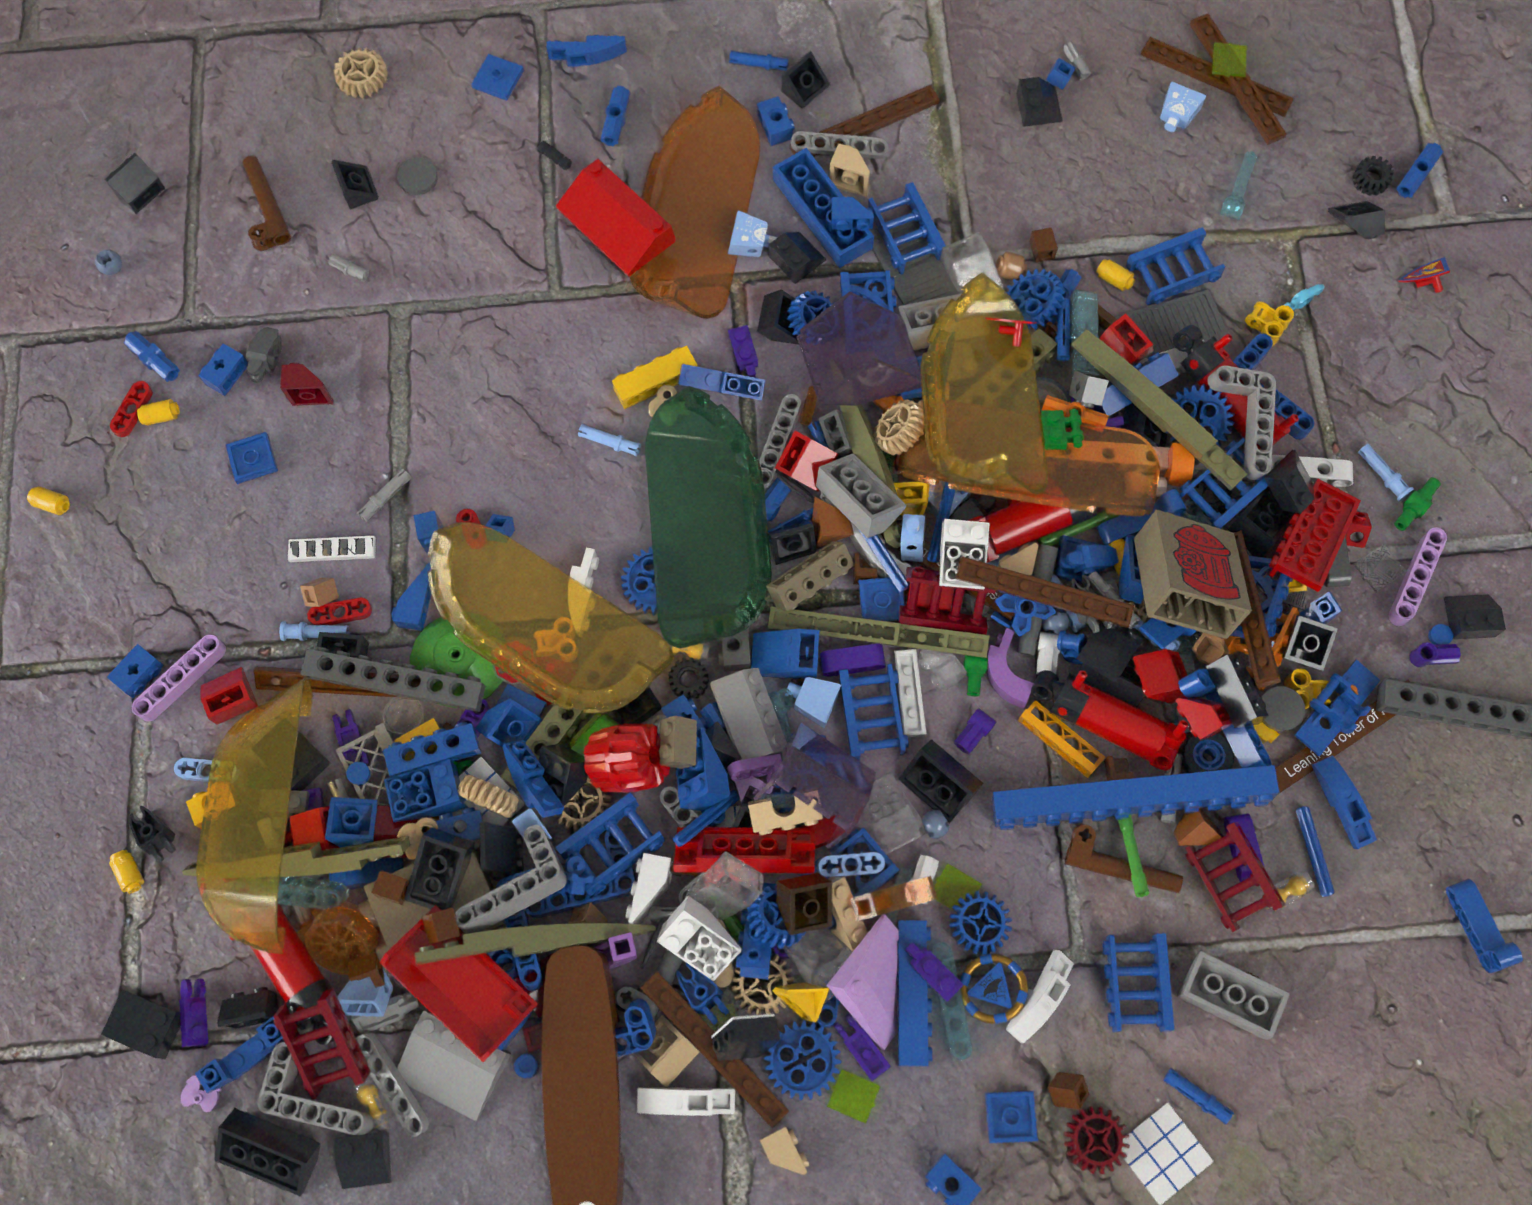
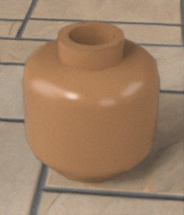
M1007 251L1003 255H999L995 270L998 271L999 277L1013 281V279L1018 280L1020 274L1025 275L1027 264H1025V259L1022 255Z

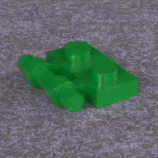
M1071 409L1069 417H1064L1063 410H1041L1040 418L1044 450H1066L1067 443H1073L1075 448L1082 447L1084 435L1080 429L1082 420L1081 416L1078 415L1077 409ZM1065 428H1072V431L1066 432Z

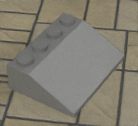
M423 1011L411 1033L397 1069L408 1086L477 1121L511 1055L497 1048L483 1063L433 1014Z

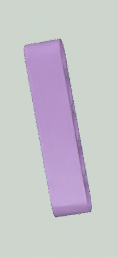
M1435 527L1430 529L1418 543L1389 612V620L1395 626L1405 625L1416 615L1447 541V535L1441 528ZM1430 537L1435 539L1436 543L1432 542ZM1422 555H1423V556H1426V557L1428 558L1429 562L1426 561V560H1424L1423 557H1422ZM1415 574H1418L1421 577V580L1417 579L1415 577ZM1407 592L1411 593L1413 595V598H1410L1407 595ZM1399 610L1404 612L1406 617L1401 616Z
M214 635L204 636L132 703L133 713L144 721L155 720L224 656L226 652L224 643ZM216 644V647L209 651L211 645ZM197 659H200L199 663L196 666H193V662ZM183 674L182 679L176 682V678ZM166 690L164 696L159 698L161 691ZM149 705L148 710L142 713L144 707Z

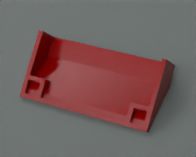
M596 159L580 172L556 205V208L628 277L676 242L672 226L599 159Z
M435 905L426 915L441 910ZM421 918L385 953L379 963L484 1063L538 1003L486 953L416 965L415 953L420 952L419 948L434 946V949L444 948L445 943L455 941L462 945L461 937L464 934L458 927L459 936L429 944L423 919Z

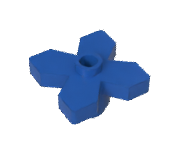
M1006 593L995 599V603L1002 612L1015 613L1011 626L1018 636H1022L1031 630V619L1033 616L1046 620L1056 613L1052 606ZM1023 602L1028 603L1029 607L1027 610L1021 609Z

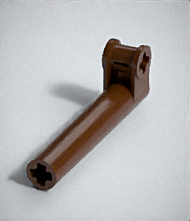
M248 156L243 159V166L265 220L264 223L252 226L248 231V235L253 240L252 244L256 250L265 251L269 248L288 243L291 240V235L256 156Z
M1078 825L1074 828L1065 856V865L1132 882L1128 860L1093 851L1096 833L1091 826ZM1086 829L1089 838H1084L1082 841L1079 832H1083ZM1141 864L1148 886L1177 894L1180 892L1183 883L1182 875Z

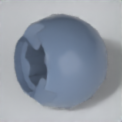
M103 250L97 254L95 264L101 273L114 275L120 271L122 260L115 251Z
M1056 612L1046 620L1042 619V627L1045 632L1059 634L1062 630L1067 631L1070 625L1066 613Z
M940 810L928 811L921 820L925 830L932 839L944 837L950 828Z

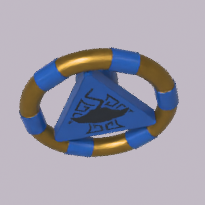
M1000 954L983 955L970 962L962 972L960 981L964 985L959 989L961 1001L972 1017L979 1021L990 1024L1007 1022L1014 1018L1024 1007L1028 996V983L1022 968L1012 959ZM990 963H998L968 991L971 975L978 967ZM1002 964L1010 969L1019 982V992L1013 1007ZM969 996L1009 1008V1010L994 1015L983 1013L972 1003Z

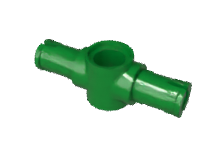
M1431 477L1421 489L1414 490L1403 503V512L1394 523L1397 529L1405 531L1414 519L1421 518L1433 504L1431 502L1432 496L1441 485L1438 479Z
M988 654L987 658L968 655L964 657L963 671L966 672L968 677V696H980L981 678L987 672Z

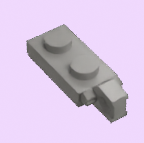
M409 992L403 996L398 995L397 997L390 998L383 1017L351 1016L359 1033L364 1034L404 1019L405 1014L409 1013L410 1010L420 1007L419 1000Z

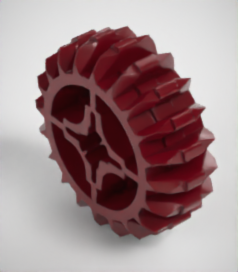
M1093 1106L1088 1107V1115L1084 1109H1080L1079 1114L1081 1118L1076 1114L1071 1116L1075 1121V1125L1071 1122L1066 1123V1126L1072 1129V1131L1063 1133L1065 1137H1070V1141L1063 1143L1064 1146H1072V1150L1067 1152V1156L1075 1154L1076 1157L1072 1163L1076 1165L1082 1161L1080 1166L1082 1171H1085L1088 1165H1090V1174H1095L1097 1167L1100 1174H1105V1166L1110 1172H1113L1114 1166L1112 1162L1117 1166H1121L1122 1163L1117 1157L1126 1158L1127 1154L1121 1150L1122 1148H1130L1128 1143H1123V1139H1128L1129 1134L1121 1133V1130H1124L1126 1125H1117L1120 1121L1119 1116L1111 1119L1112 1110H1107L1105 1115H1103L1104 1110L1102 1106L1097 1108L1096 1114ZM1091 1119H1099L1105 1122L1106 1125L1096 1131L1085 1122ZM1080 1129L1086 1138V1143L1082 1150H1080L1078 1144ZM1111 1130L1115 1137L1113 1151L1107 1142V1137ZM1092 1134H1094V1136H1098L1099 1134H1101L1099 1138L1101 1146H1099V1144L1091 1146L1094 1141ZM1097 1149L1104 1153L1107 1158L1096 1162L1086 1156Z

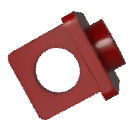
M1356 511L1345 535L1347 546L1365 548L1372 529L1368 513ZM1354 532L1363 533V538L1360 541H1352L1350 536Z

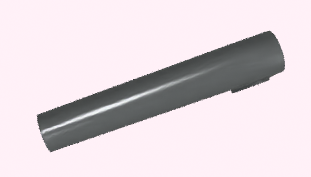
M1038 545L1032 573L1033 577L1051 581L1058 548ZM1032 617L1031 630L1020 636L1018 653L1035 655L1042 624L1041 618Z
M666 949L656 971L671 985L676 976V971L679 970L683 960ZM623 987L617 992L616 1000L622 1009L627 1010L631 1002H627L626 1005L623 1004V999L620 996L630 992L633 1000L643 999L648 1003L653 1020L655 1019L659 1008L645 993L643 994L631 987ZM637 1009L632 1010L635 1016H642L641 1011Z

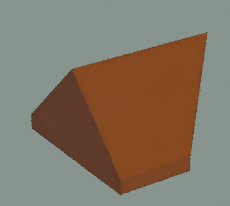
M814 496L812 524L814 526L816 548L854 535L851 521L838 508Z
M1199 808L1198 812L1184 813L1174 830V836L1179 846L1208 845L1223 837L1220 829L1201 808Z

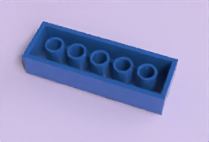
M807 148L773 166V181L839 268L873 249L874 235L869 229L864 231L858 229L832 230V197L844 196Z

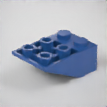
M790 629L754 633L751 669L759 668L762 677L793 679L811 677L817 679L819 630Z
M700 728L696 734V765L683 769L676 768L680 808L703 811L730 796L728 775L704 728Z
M451 759L384 779L393 822L435 817L466 808L465 799L458 794L461 782L457 767Z

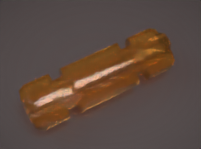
M809 386L808 394L800 417L802 425L808 426L811 424L819 396V387Z

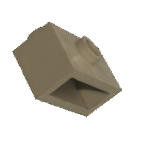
M672 716L661 720L660 765L680 769L696 765L697 720L679 716Z

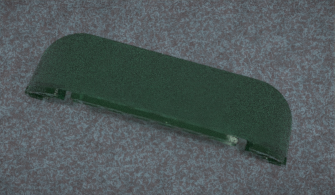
M691 386L668 398L659 406L649 424L645 442L658 623L665 640L676 648H687L716 641L745 631L763 612L767 603L764 599L766 590H768L766 585L771 583L772 578L763 477L758 457L752 456L748 446L751 444V440L739 421L723 404L716 405L710 400L709 394Z

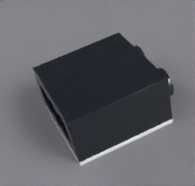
M774 1014L732 1017L712 1035V1047L716 1053L717 1060L756 1058L765 1053L781 1039Z

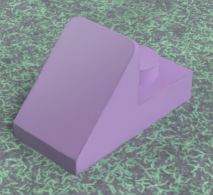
M755 777L734 780L741 804L750 790L753 791L752 794L760 799L770 798L774 793V786Z

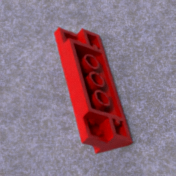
M677 827L676 834H678L685 827ZM705 827L682 847H678L675 843L674 872L814 873L815 828H793L789 830L775 828L772 829V833L759 835V832H753V828Z

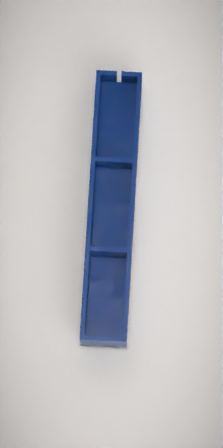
M1275 765L997 791L993 792L992 807L995 827H1000V830H1011L1016 825H1023V828L1037 827L1038 823H1046V826L1059 825L1060 821H1069L1070 824L1082 823L1083 819L1091 818L1093 822L1105 821L1106 817L1112 816L1120 820L1127 819L1129 815L1138 814V817H1149L1155 812H1161L1162 815H1172L1177 810H1184L1185 813L1198 812L1199 808H1208V811L1221 810L1222 806L1230 805L1232 809L1244 808L1246 807L1245 804L1254 803L1256 807L1269 805V802L1279 794Z

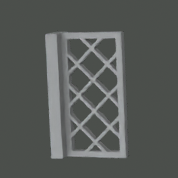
M384 723L375 726V730L336 749L346 771L349 767L348 764L351 765L354 762L346 760L343 753L352 748L359 750L355 762L360 761L362 751L373 754L374 756L369 767L371 774L372 771L384 774L380 786L368 783V780L363 784L361 790L359 785L353 784L360 799H366L364 793L367 786L378 789L375 800L378 801L382 790L386 791L384 779L389 775L387 766L385 771L374 768L378 756L385 758L384 754L379 753L380 748L383 751V749L389 748L390 744L395 743ZM376 737L378 741L376 750L364 749L366 741Z

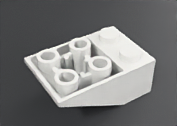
M944 519L941 534L939 586L985 590V587L955 579L962 556L987 563L990 523Z
M643 853V858L638 859L636 866L638 881L633 882L631 889L633 903L628 905L626 912L629 924L640 925L649 914L651 907L655 906L670 888L672 878L670 869L673 863L671 858Z
M689 895L662 925L657 939L659 944L712 981L724 971L742 950L712 913Z

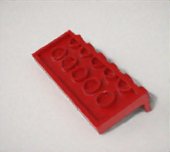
M1317 478L1313 484L1315 500L1301 514L1294 513L1289 522L1292 524V527L1288 526L1283 534L1285 541L1282 540L1275 551L1279 554L1278 556L1274 555L1269 564V567L1272 568L1269 576L1273 578L1275 573L1279 571L1319 592L1323 587L1361 500Z

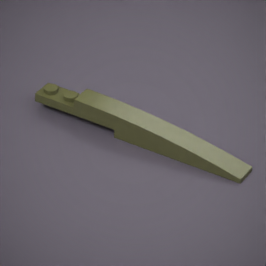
M1086 329L1071 344L1164 433L1168 431L1230 491L1248 474L1216 444L1218 440L1193 417Z
M833 360L828 361L853 454L897 495L883 451L875 442V437L873 436L875 432L856 392L842 368ZM896 519L883 532L886 543L895 549L901 546L902 532L901 528L897 525Z
M771 607L768 628L812 629L819 630V636L987 658L990 640L989 635L794 609L785 611L776 607Z
M408 836L327 850L321 849L320 842L193 862L182 870L183 875L201 877L276 878L345 872L362 869L369 861L379 860L383 856L390 855V858L402 856L411 844Z
M574 923L482 931L463 934L461 937L462 945L455 941L445 943L444 948L434 949V946L419 948L420 952L415 953L416 965L510 948H512L514 958L559 950L569 946L608 941L610 937L630 932L632 937L649 934L655 931V926L617 923Z

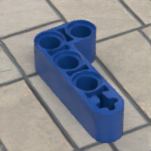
M1169 490L1163 493L1157 502L1097 526L1096 529L1103 544L1109 545L1118 539L1126 541L1128 534L1136 536L1156 509L1182 517L1187 508L1178 490Z
M1466 879L1446 888L1448 899L1481 965L1488 973L1501 971L1523 961L1522 953L1518 946L1513 942L1505 943L1476 884L1471 879Z
M635 999L629 1004L624 1015L627 1026L615 1029L618 1057L646 1050L655 1039L657 1033L650 1007L643 999ZM637 1009L641 1011L642 1016H635L632 1010ZM639 1032L647 1033L649 1039L640 1037ZM617 1038H623L627 1044H619Z

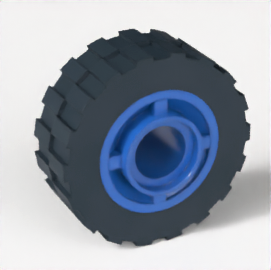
M1219 733L1202 740L1193 735L1187 741L1181 753L1183 756L1182 766H1184L1186 773L1228 770L1233 766V759L1235 757L1228 740ZM1207 753L1211 755L1213 761H1206L1202 754Z

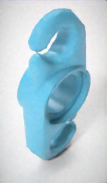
M1317 284L1297 293L1290 303L1287 302L1284 305L1289 306L1293 311L1300 309L1311 302L1315 295H1319L1325 287L1323 284Z

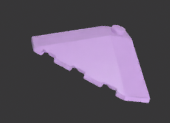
M882 914L826 985L881 1050H885L898 1033L897 974L899 955H897V940H899V931L884 914Z

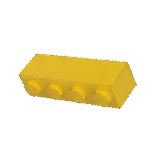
M687 345L682 348H675L671 353L665 356H658L652 362L646 365H639L633 371L620 374L612 380L614 391L624 410L657 395L659 388L664 385L673 387L678 385L682 364L698 367Z

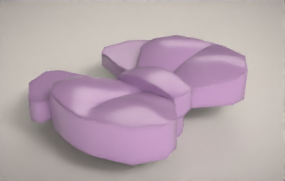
M196 1075L186 1080L188 1085L184 1087L181 1093V1104L184 1107L198 1104L204 1112L214 1111L219 1102V1091H221V1088L206 1093L205 1090H200L201 1083Z

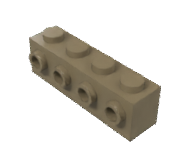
M833 541L766 585L776 608L791 611L801 601L813 597L820 588L831 585L832 580L846 575L849 569L854 566V563L845 543Z

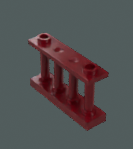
M918 566L913 568L907 567L906 581L912 582L908 605H900L898 623L982 635L987 634V617H983L982 614L987 593L995 594V590L988 588L982 590L951 587L956 588L952 610L950 612L939 611L943 586H939L940 571L926 570ZM921 583L934 585L930 608L928 609L916 607ZM965 590L978 591L972 615L960 613Z
M1239 822L1226 826L1228 829L1226 836L1199 850H1196L1194 846L1185 848L1187 851L1185 856L1191 866L1195 865L1222 913L1221 920L1227 929L1230 928L1232 932L1240 929L1237 921L1267 906L1268 908L1272 907L1275 911L1286 905ZM1231 843L1232 845H1237L1240 850L1237 857L1210 871L1207 870L1202 858ZM1242 864L1249 866L1252 871L1249 878L1222 892L1219 891L1214 882L1215 878ZM1255 885L1261 887L1264 892L1261 899L1234 913L1230 911L1225 900Z
M333 988L324 991L317 1001L318 1005L290 1014L286 1004L281 1005L273 1016L275 1026L280 1030L302 1077L304 1089L309 1093L312 1100L318 1097L324 1084L350 1077L355 1086L363 1084L371 1072ZM318 1014L324 1016L327 1026L299 1034L294 1022ZM328 1035L334 1038L336 1047L312 1055L308 1054L304 1043ZM337 1056L343 1058L346 1064L345 1068L321 1076L318 1075L314 1067L316 1063Z

